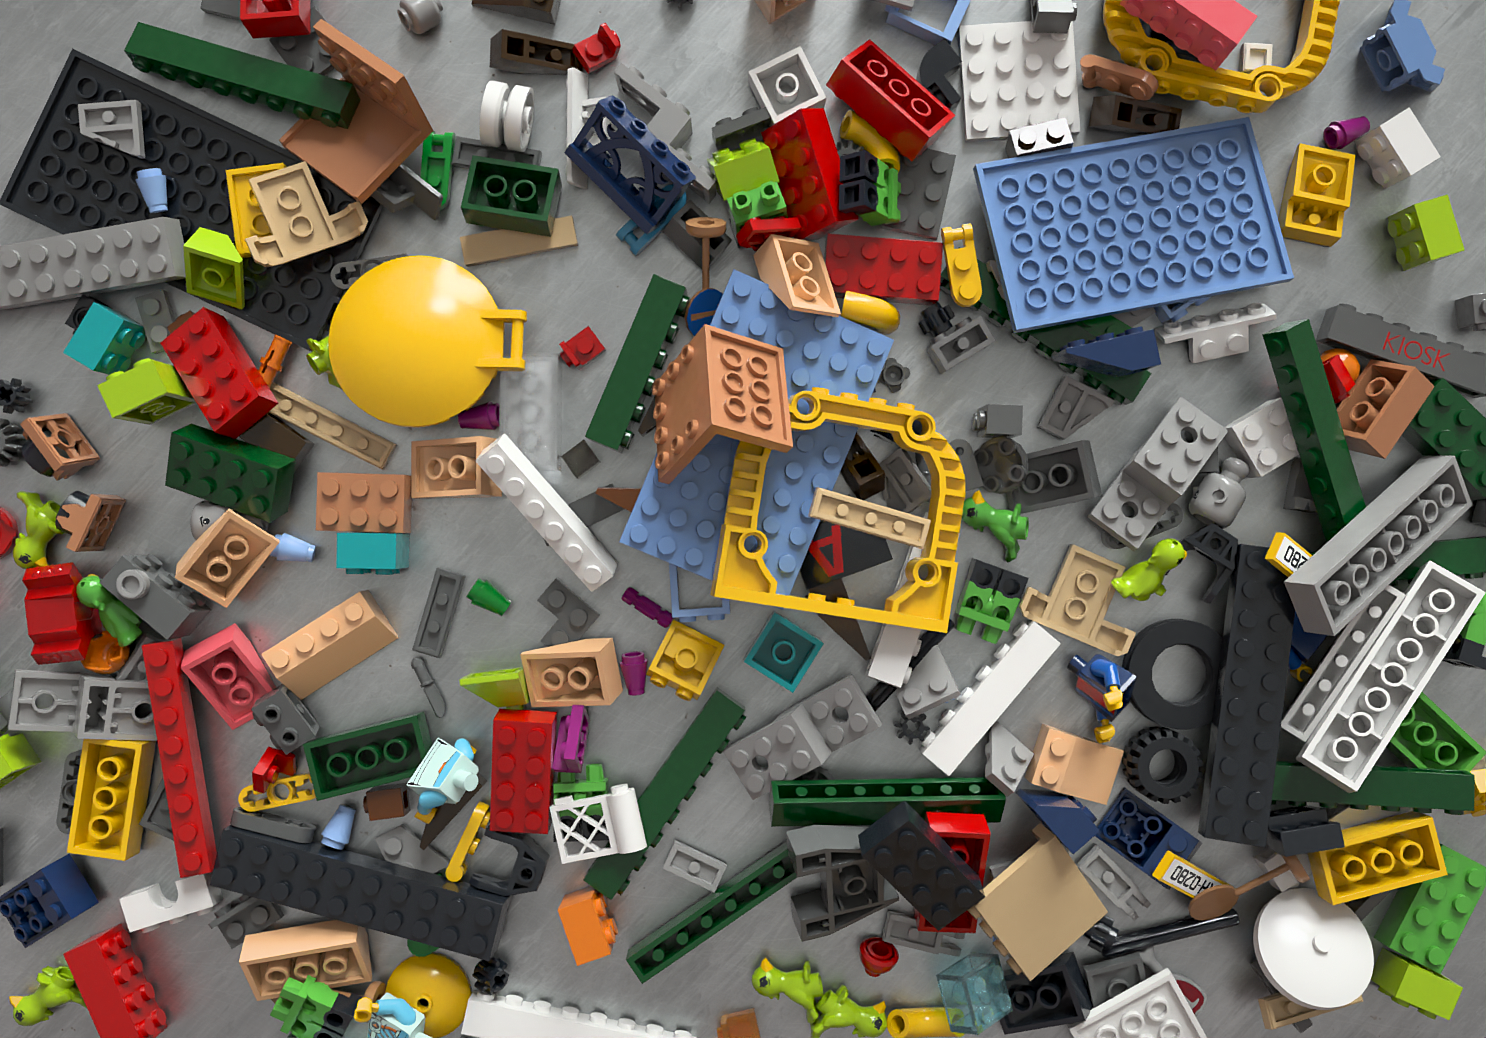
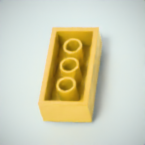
M83 739L67 853L126 861L140 853L143 826L139 825L146 811L156 741Z
M1413 811L1342 829L1345 847L1307 853L1318 896L1332 905L1448 875L1433 817Z

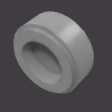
M126 570L117 578L116 588L118 593L126 599H139L148 593L150 579L141 570Z

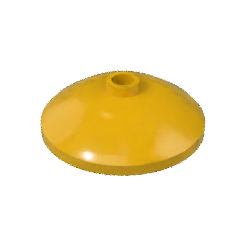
M436 952L425 957L412 955L402 961L392 972L385 993L388 992L396 998L404 999L411 1007L424 1014L426 1018L424 1034L432 1038L444 1037L459 1027L465 1018L468 999L472 994L471 984L464 969L452 958ZM422 998L426 999V1000L428 1001L429 1005H428V1006H423V1005H421V1004H420V999H422Z

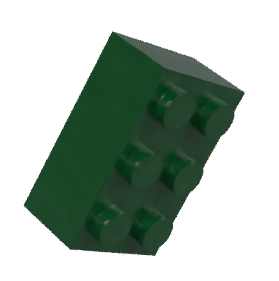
M472 155L461 203V210L466 223L551 237L562 188L559 169Z

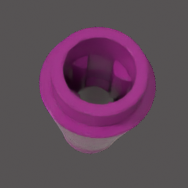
M1365 116L1331 122L1323 132L1324 141L1331 149H1343L1357 138L1369 132L1370 122Z
M490 401L460 412L458 414V422L462 429L495 430L503 424V413L498 403L493 404Z
M640 651L622 654V661L619 664L626 688L628 689V695L644 694L648 659L645 658L644 652Z

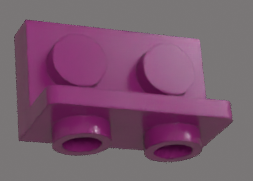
M572 705L571 715L561 717L552 766L555 772L582 773L590 718L584 705Z

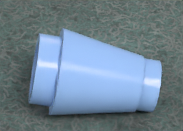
M160 168L137 171L138 179H136V182L147 207H149L150 213L168 211L166 175H162Z
M283 533V535L275 534L274 537L279 539L280 543L271 552L270 556L277 557V561L313 562L316 552L315 545H311L286 533Z
M340 804L321 833L323 835L321 843L343 850L345 844H349L356 810Z

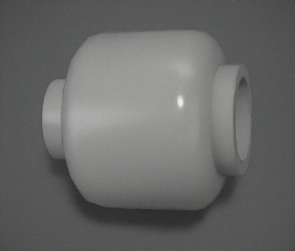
M440 0L400 1V9L397 10V13L406 30L422 34L439 25L441 21L440 12L443 10Z

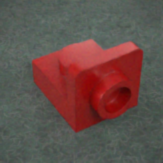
M603 23L596 34L574 44L572 51L589 74L616 60L621 44L616 32L611 30L606 23Z
M589 326L566 343L563 341L559 344L563 349L559 353L569 368L575 365L578 370L606 351Z
M268 746L252 771L253 791L264 794L270 783L274 784L279 773L293 776L296 772L295 754L289 753L286 755L282 749L279 750Z

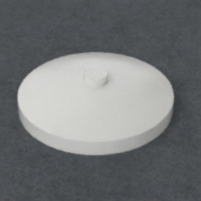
M1295 888L1282 892L1272 898L1258 914L1253 933L1255 954L1264 975L1286 998L1310 1009L1330 1010L1351 1003L1365 991L1371 980L1374 967L1372 944L1362 922L1345 903L1332 905L1318 896L1317 889Z

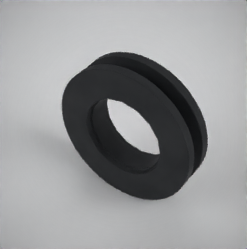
M1184 619L1161 620L1140 631L1134 637L1129 651L1124 655L1122 668L1137 677L1130 699L1134 708L1147 719L1171 729L1189 730L1211 723L1223 637L1202 623ZM1175 645H1187L1194 648L1202 657L1206 667V678L1201 691L1192 699L1184 702H1169L1156 691L1152 681V668L1157 657L1165 649Z

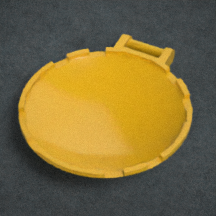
M431 256L396 258L384 262L363 274L343 295L335 310L329 330L328 348L330 363L337 382L344 393L367 414L380 421L401 427L437 425L450 420L451 417L464 410L467 411L484 395L483 392L489 386L492 379L496 377L498 371L525 370V360L522 358L524 323L527 322V312L524 310L498 309L491 294L481 281L472 273L453 262ZM505 323H512L511 358H504Z

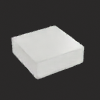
M1243 43L1240 51L1239 72L1250 74L1253 70L1263 65L1272 66L1273 44Z

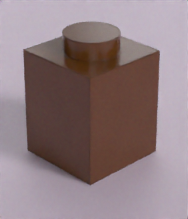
M407 783L378 786L368 790L363 798V807L365 813H369V821L404 817L411 811Z

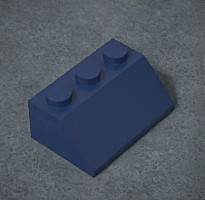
M1019 789L1016 792L1042 824L1056 835L1060 843L1072 854H1075L1100 832L1094 824L1097 818L1073 796L1066 797L1056 791Z

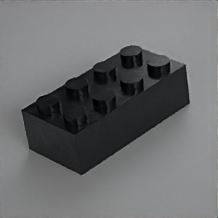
M905 800L858 835L862 857L938 931L985 898L979 875Z

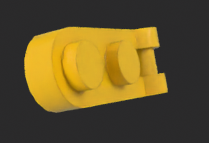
M971 223L964 224L958 229H952L951 227L941 228V238L952 298L961 307L973 306L980 300L982 286ZM962 240L964 248L954 249L953 241Z
M479 801L446 869L445 874L449 881L457 882L468 870L467 856L468 854L474 855L481 839L477 838L480 829H486L490 822V805Z

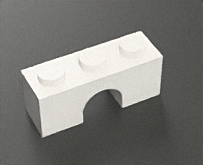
M213 871L211 873L183 877L175 881L178 890L177 901L166 899L161 892L159 883L132 891L120 898L129 932L141 929L142 933H146L159 928V923L169 920L171 925L187 919V914L197 912V916L215 910L214 905L224 898L220 888L210 886Z

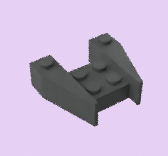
M812 825L786 831L787 852L797 878L815 873H820L821 878L820 890L791 896L792 918L802 942L831 935L899 901L896 889L861 855L858 835L868 827Z

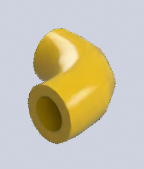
M847 111L841 122L840 138L853 141L858 146H863L864 150L888 165L889 169L894 168L899 173L900 160L897 148L886 138L880 136L876 129L859 117L855 111Z
M846 291L841 317L852 322L871 326L882 334H890L899 327L900 314L891 303L869 295Z
M961 1007L903 1008L892 1010L889 1013L887 1029L893 1038L962 1037L966 1033L968 1021L966 1013Z

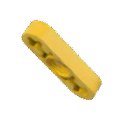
M310 772L278 778L274 784L270 783L265 791L267 792V797L261 798L255 803L253 800H248V795L252 794L253 784L241 790L238 797L239 804L244 810L254 812L312 800L316 798L314 789L312 793L310 789H303L297 792V786L307 783L308 779L312 783ZM278 784H284L288 787L289 796L287 799H279L275 795V787ZM253 791L254 795L263 794L257 791Z

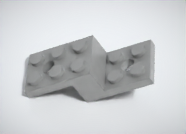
M621 63L614 71L619 91L653 117L647 125L648 130L657 139L663 141L680 161L689 166L696 179L688 188L710 204L716 196V181L713 180L715 176L706 167L701 165L698 168L690 162L692 159L690 155L681 149L693 134L691 117L689 116L690 111L681 103L676 102L674 104L666 98L667 93L658 85L653 84L651 86L645 82L643 74L633 66L628 68Z
M1180 397L1148 440L1133 454L1087 517L1135 552L1169 505L1183 495L1225 437L1228 430ZM1181 431L1190 432L1193 436V443L1185 442L1181 438ZM1122 505H1130L1134 509L1135 515L1133 518H1128L1122 513Z
M15 669L8 730L73 732L77 739L157 741L152 705L151 713L147 717L138 718L135 715V709L138 705L142 703L151 705L148 681L115 680L110 674ZM44 693L52 695L53 703L48 708L41 709L35 705V700L39 695Z
M851 674L786 709L771 724L726 747L723 753L750 797L754 800L770 792L771 781L793 780L821 766L833 751L878 729L882 723ZM842 707L846 709L849 715L848 719H840L835 713V708ZM756 756L766 758L768 767L763 768L759 766Z

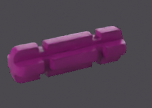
M632 587L626 589L621 598L629 605L633 604L636 610L648 618L656 619L657 623L662 627H669L674 619L670 612L661 610V606L644 595H638L639 592Z

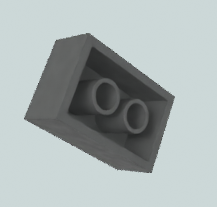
M151 554L123 555L99 582L166 640L190 636L212 610L205 604L207 601L203 596L194 591L190 592L183 586L184 583L175 578L174 573L169 574L161 567L163 563ZM133 569L145 572L150 579V589L144 597L126 599L118 593L116 582L122 572Z

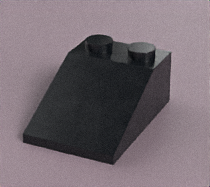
M1074 952L1059 955L1031 981L1022 972L1017 975L1012 969L985 979L1004 1035L1086 1021L1090 1010L1093 1008Z

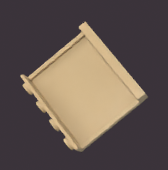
M1041 823L1031 830L1038 839V842L983 889L985 898L968 909L976 920L980 917L982 922L978 925L990 939L994 936L996 940L993 942V945L1003 957L1009 956L1006 962L1017 975L1022 972L1030 981L1108 913L1056 835Z

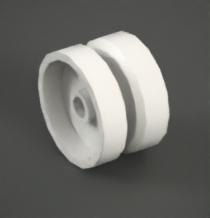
M489 81L484 92L480 113L479 132L482 145L500 147L503 141H505L508 150L525 152L533 125L535 104L533 88L516 85L510 93L507 83Z

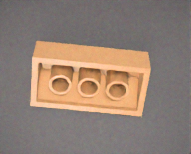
M365 590L356 593L261 655L275 677L302 700L399 637L370 591Z
M330 920L245 935L239 964L257 1001L281 997L279 995L289 977L304 983L307 976L310 975L316 978L315 982L325 983L330 988L372 981L368 934L364 927L339 920Z

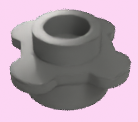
M889 358L885 361L886 366L881 371L878 382L888 385L892 392H898L901 389V383L910 376V370L897 363L896 359ZM894 372L896 377L892 378L891 373Z

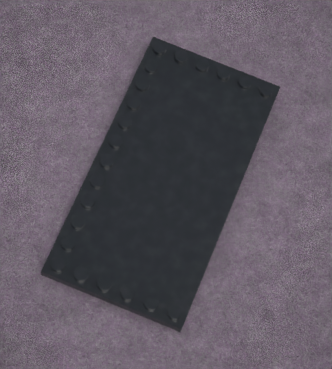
M72 48L0 198V205L63 235L159 217L179 219L184 244L199 227L228 235L236 248L226 170L284 163L286 167L303 161L287 149ZM126 100L139 101L142 111L145 158L140 159L80 133L78 104ZM307 165L329 216L344 210L349 204L357 202V200ZM160 168L162 175H166L168 211L150 213L149 207H147L136 182V179H138L137 171ZM369 196L361 204L368 220L364 232L343 244L273 267H265L255 263L253 257L242 258L245 301L243 309L193 294L190 295L312 352L306 340L311 338L318 342L320 341L324 329L318 327L332 296L340 298L344 290L332 283L331 271L338 263L357 261L383 205L372 196ZM340 268V273L335 275L336 280H342L343 284H347L352 272L349 273L346 271V268ZM186 278L165 282L187 293Z

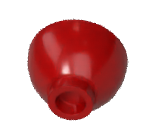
M880 937L864 939L859 948L860 961L865 968V972L872 977H878L891 971L899 959L896 947L892 943L882 941Z

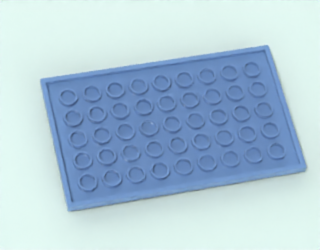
M1249 117L975 164L973 168L1013 333L1286 283L1294 279Z
M735 269L732 271L710 326L782 348L788 399L801 391H811L812 387H819L830 390L829 395L840 397L841 392L858 395V400L869 402V398H871L894 342L889 337L841 316L832 317L790 310L769 288V284ZM799 399L797 402L798 412L806 415L809 411V405L803 399ZM824 421L820 426L808 431H792L793 447L787 453L773 449L770 452L766 463L757 530L764 533L768 540V548L762 559L771 575L777 581V594L790 595L820 522L818 519L808 517L815 489L819 487L829 491L833 490L858 427ZM716 434L670 484L658 482V469L655 466L656 452L619 542L713 581L733 462L740 440ZM752 535L748 536L744 541L745 549L750 553L757 548L756 538ZM774 606V607H776V608H779V609H781V610H784L783 607Z

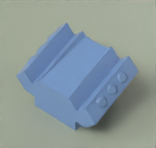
M1394 0L1389 8L1384 27L1378 29L1375 35L1365 39L1360 47L1382 92L1390 91L1406 83L1433 92L1440 85L1444 77L1445 69L1432 64L1437 51L1421 19L1408 15L1411 1Z

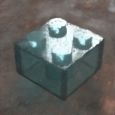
M970 953L936 975L951 1032L979 1035L1013 1011L998 954Z

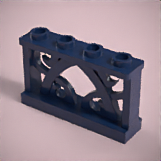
M613 95L598 101L596 108L574 142L569 144L564 152L646 234L662 226L667 219V215L690 184L696 179L689 166L680 161L663 141L657 139L648 130L647 125L642 120L637 119L627 109L622 100ZM605 116L618 128V130H614L611 123L608 124L607 133L610 139H608L603 130V119ZM596 132L601 142L593 146L589 140ZM626 148L639 151L645 179L637 176L627 179L621 173V160L616 149ZM612 158L613 165L607 159ZM662 172L674 183L671 191H664L657 187V184L662 185L668 182L662 177ZM633 184H639L643 187L637 189ZM656 195L665 199L659 209L654 206Z

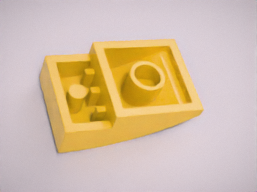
M1299 143L1288 173L1278 217L1283 237L1329 247L1333 246L1341 238L1344 212L1350 207L1355 155Z

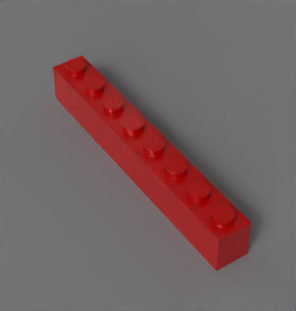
M182 638L150 642L142 645L180 878L211 873L214 869L217 850L188 676L181 669L184 655Z

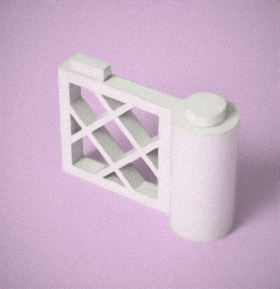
M620 784L611 787V793L574 801L572 795L554 799L555 804L549 808L562 864L616 853H632L647 847L634 788H628V784ZM601 803L604 815L599 823L585 814L591 804ZM584 806V808L582 809V811H580L579 809L576 808V807ZM568 809L578 816L571 828L561 822L559 811ZM581 818L595 827L589 839L574 831ZM604 820H605V823H606V827H604V826L602 825V823L604 822ZM598 830L609 837L611 847L601 849L591 842ZM570 836L584 844L580 853L568 855L566 842ZM587 847H589L590 849H592V851H586V852H585V850L587 849Z

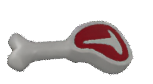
M1154 946L1134 952L1140 954L1143 964L1154 975L1164 970L1154 958ZM1172 973L1196 1017L1207 1004V996L1204 990L1187 976Z

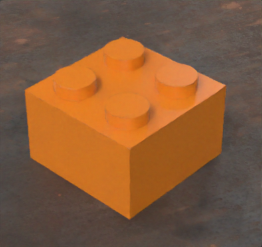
M592 886L564 895L558 908V913L577 966L610 955L613 945L616 943L615 935L618 934L614 918L609 919L606 908L609 907L607 897Z

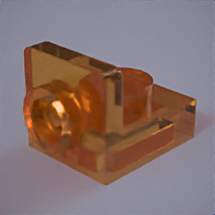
M755 1009L721 1016V1026L717 1027L718 1038H761Z

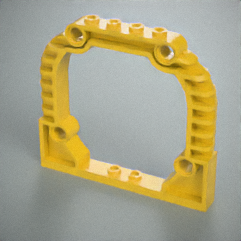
M1104 0L1103 22L1108 33V39L1111 45L1121 54L1120 58L1129 66L1150 72L1158 80L1159 86L1155 93L1179 95L1185 100H1201L1215 107L1227 106L1236 108L1242 113H1263L1277 100L1289 97L1304 89L1321 73L1332 49L1340 0H1304L1296 51L1290 65L1286 68L1263 65L1253 70L1250 74L1220 67L1215 71L1213 68L1207 67L1202 63L1178 58L1174 49L1168 43L1147 37L1139 18L1130 15L1120 5L1122 0ZM1146 65L1152 66L1155 71L1150 70Z
M812 387L811 391H801L792 395L788 399L791 431H808L820 426L824 421L891 433L899 447L910 452L921 453L931 474V499L927 518L931 520L924 549H922L920 557H915L907 563L905 576L908 581L897 592L886 599L884 610L854 606L855 600L837 597L836 603L825 601L826 595L808 593V598L777 594V581L771 575L762 559L768 548V540L764 533L757 530L766 463L772 449L740 440L733 462L724 524L721 525L710 595L725 599L947 633L958 563L955 562V555L966 494L965 474L958 455L941 434L935 432L936 425L933 417L928 413L916 411L915 405L897 403V407L886 405L887 400L879 398H869V402L858 400V395L841 392L839 397L829 395L830 390L819 387ZM799 399L805 400L809 405V411L806 415L799 413L797 410ZM915 420H918L922 425L920 435L915 434L912 430V424ZM752 535L756 538L758 545L753 552L749 553L744 547V541L748 536ZM925 564L928 568V575L925 579L921 580L918 570L921 565Z

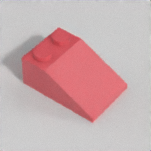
M236 623L184 651L181 669L232 730L254 719L251 709L255 702L276 688L252 643Z

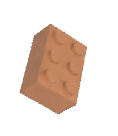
M1371 359L1356 380L1355 385L1348 392L1349 396L1337 408L1348 449L1386 459L1433 390L1434 385L1416 367Z
M317 472L316 531L411 533V476Z

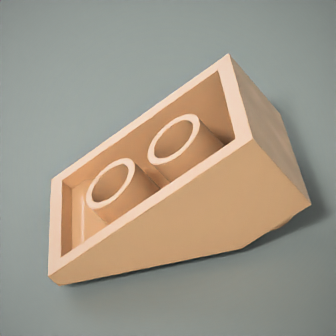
M771 234L753 255L760 279L764 283L769 284V288L790 310L839 317L841 312L819 243Z
M474 436L411 441V498L502 497L500 488L475 461L481 452L493 443L496 438Z
M228 509L191 545L176 566L175 578L227 608L280 543V540Z
M613 638L583 639L525 651L520 654L531 707L611 705L623 691Z
M1042 724L1032 752L1034 755L1028 765L1024 778L1034 785L1107 805L1124 750Z

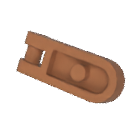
M1091 54L1083 56L1080 60L1081 71L1084 72L1082 74V84L1086 88L1099 86L1111 92L1131 96L1137 100H1149L1158 89V80L1148 71Z

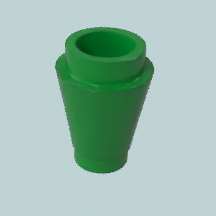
M478 578L466 596L471 600V604L500 616L505 613L511 603L487 579L483 581Z

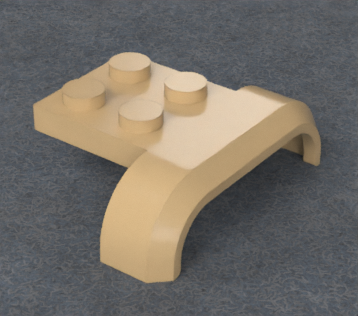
M306 161L249 179L250 187L272 234L271 236L261 238L255 235L245 239L254 262L262 266L273 267L348 242L360 236L368 223L363 208L358 201L349 204L344 210L329 216Z
M1073 544L1069 546L1049 596L1031 587H1027L1019 605L1023 617L1115 656L1128 653L1136 634L1134 631L1103 620L1116 591L1112 587L1111 580L1122 577L1126 567Z

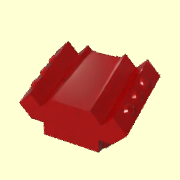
M74 562L27 568L22 581L28 589L24 599L28 635L34 643L31 656L38 665L85 660L91 639L103 631L99 610L83 605L77 596V585L83 578Z

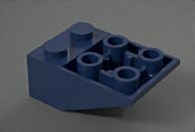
M1142 326L1125 330L1124 333L1117 334L1115 338L1114 333L1095 337L1096 339L1089 340L1088 344H1085L1084 339L1072 341L1060 347V352L1052 356L1054 361L1112 377L1139 373L1161 365L1154 329L1143 331Z
M1126 788L1097 828L1100 832L1095 835L1099 840L1169 890L1171 886L1159 881L1152 875L1165 853L1169 850L1190 862L1202 845L1200 840Z
M69 853L40 869L1 895L0 912L9 921L14 930L15 937L23 944L24 948H27L95 906L99 901Z

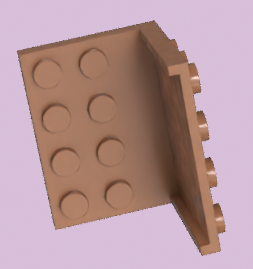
M320 19L313 26L320 38L318 43L331 56L329 60L331 65L343 76L340 80L354 85L361 99L348 129L339 126L332 128L315 119L304 120L300 118L279 141L284 148L303 162L306 161L307 165L362 204L434 130L402 73Z
M704 324L688 345H684L678 357L669 363L667 370L662 376L657 378L653 384L652 393L655 395L653 417L656 419L654 442L657 444L655 466L658 469V482L670 484L716 434L787 453L793 447L782 348Z

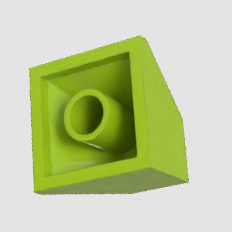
M199 227L183 245L187 293L243 309L245 307L243 259L228 235Z
M523 667L470 673L459 679L460 686L497 708L506 707V709L522 710L524 709L523 705L530 702Z

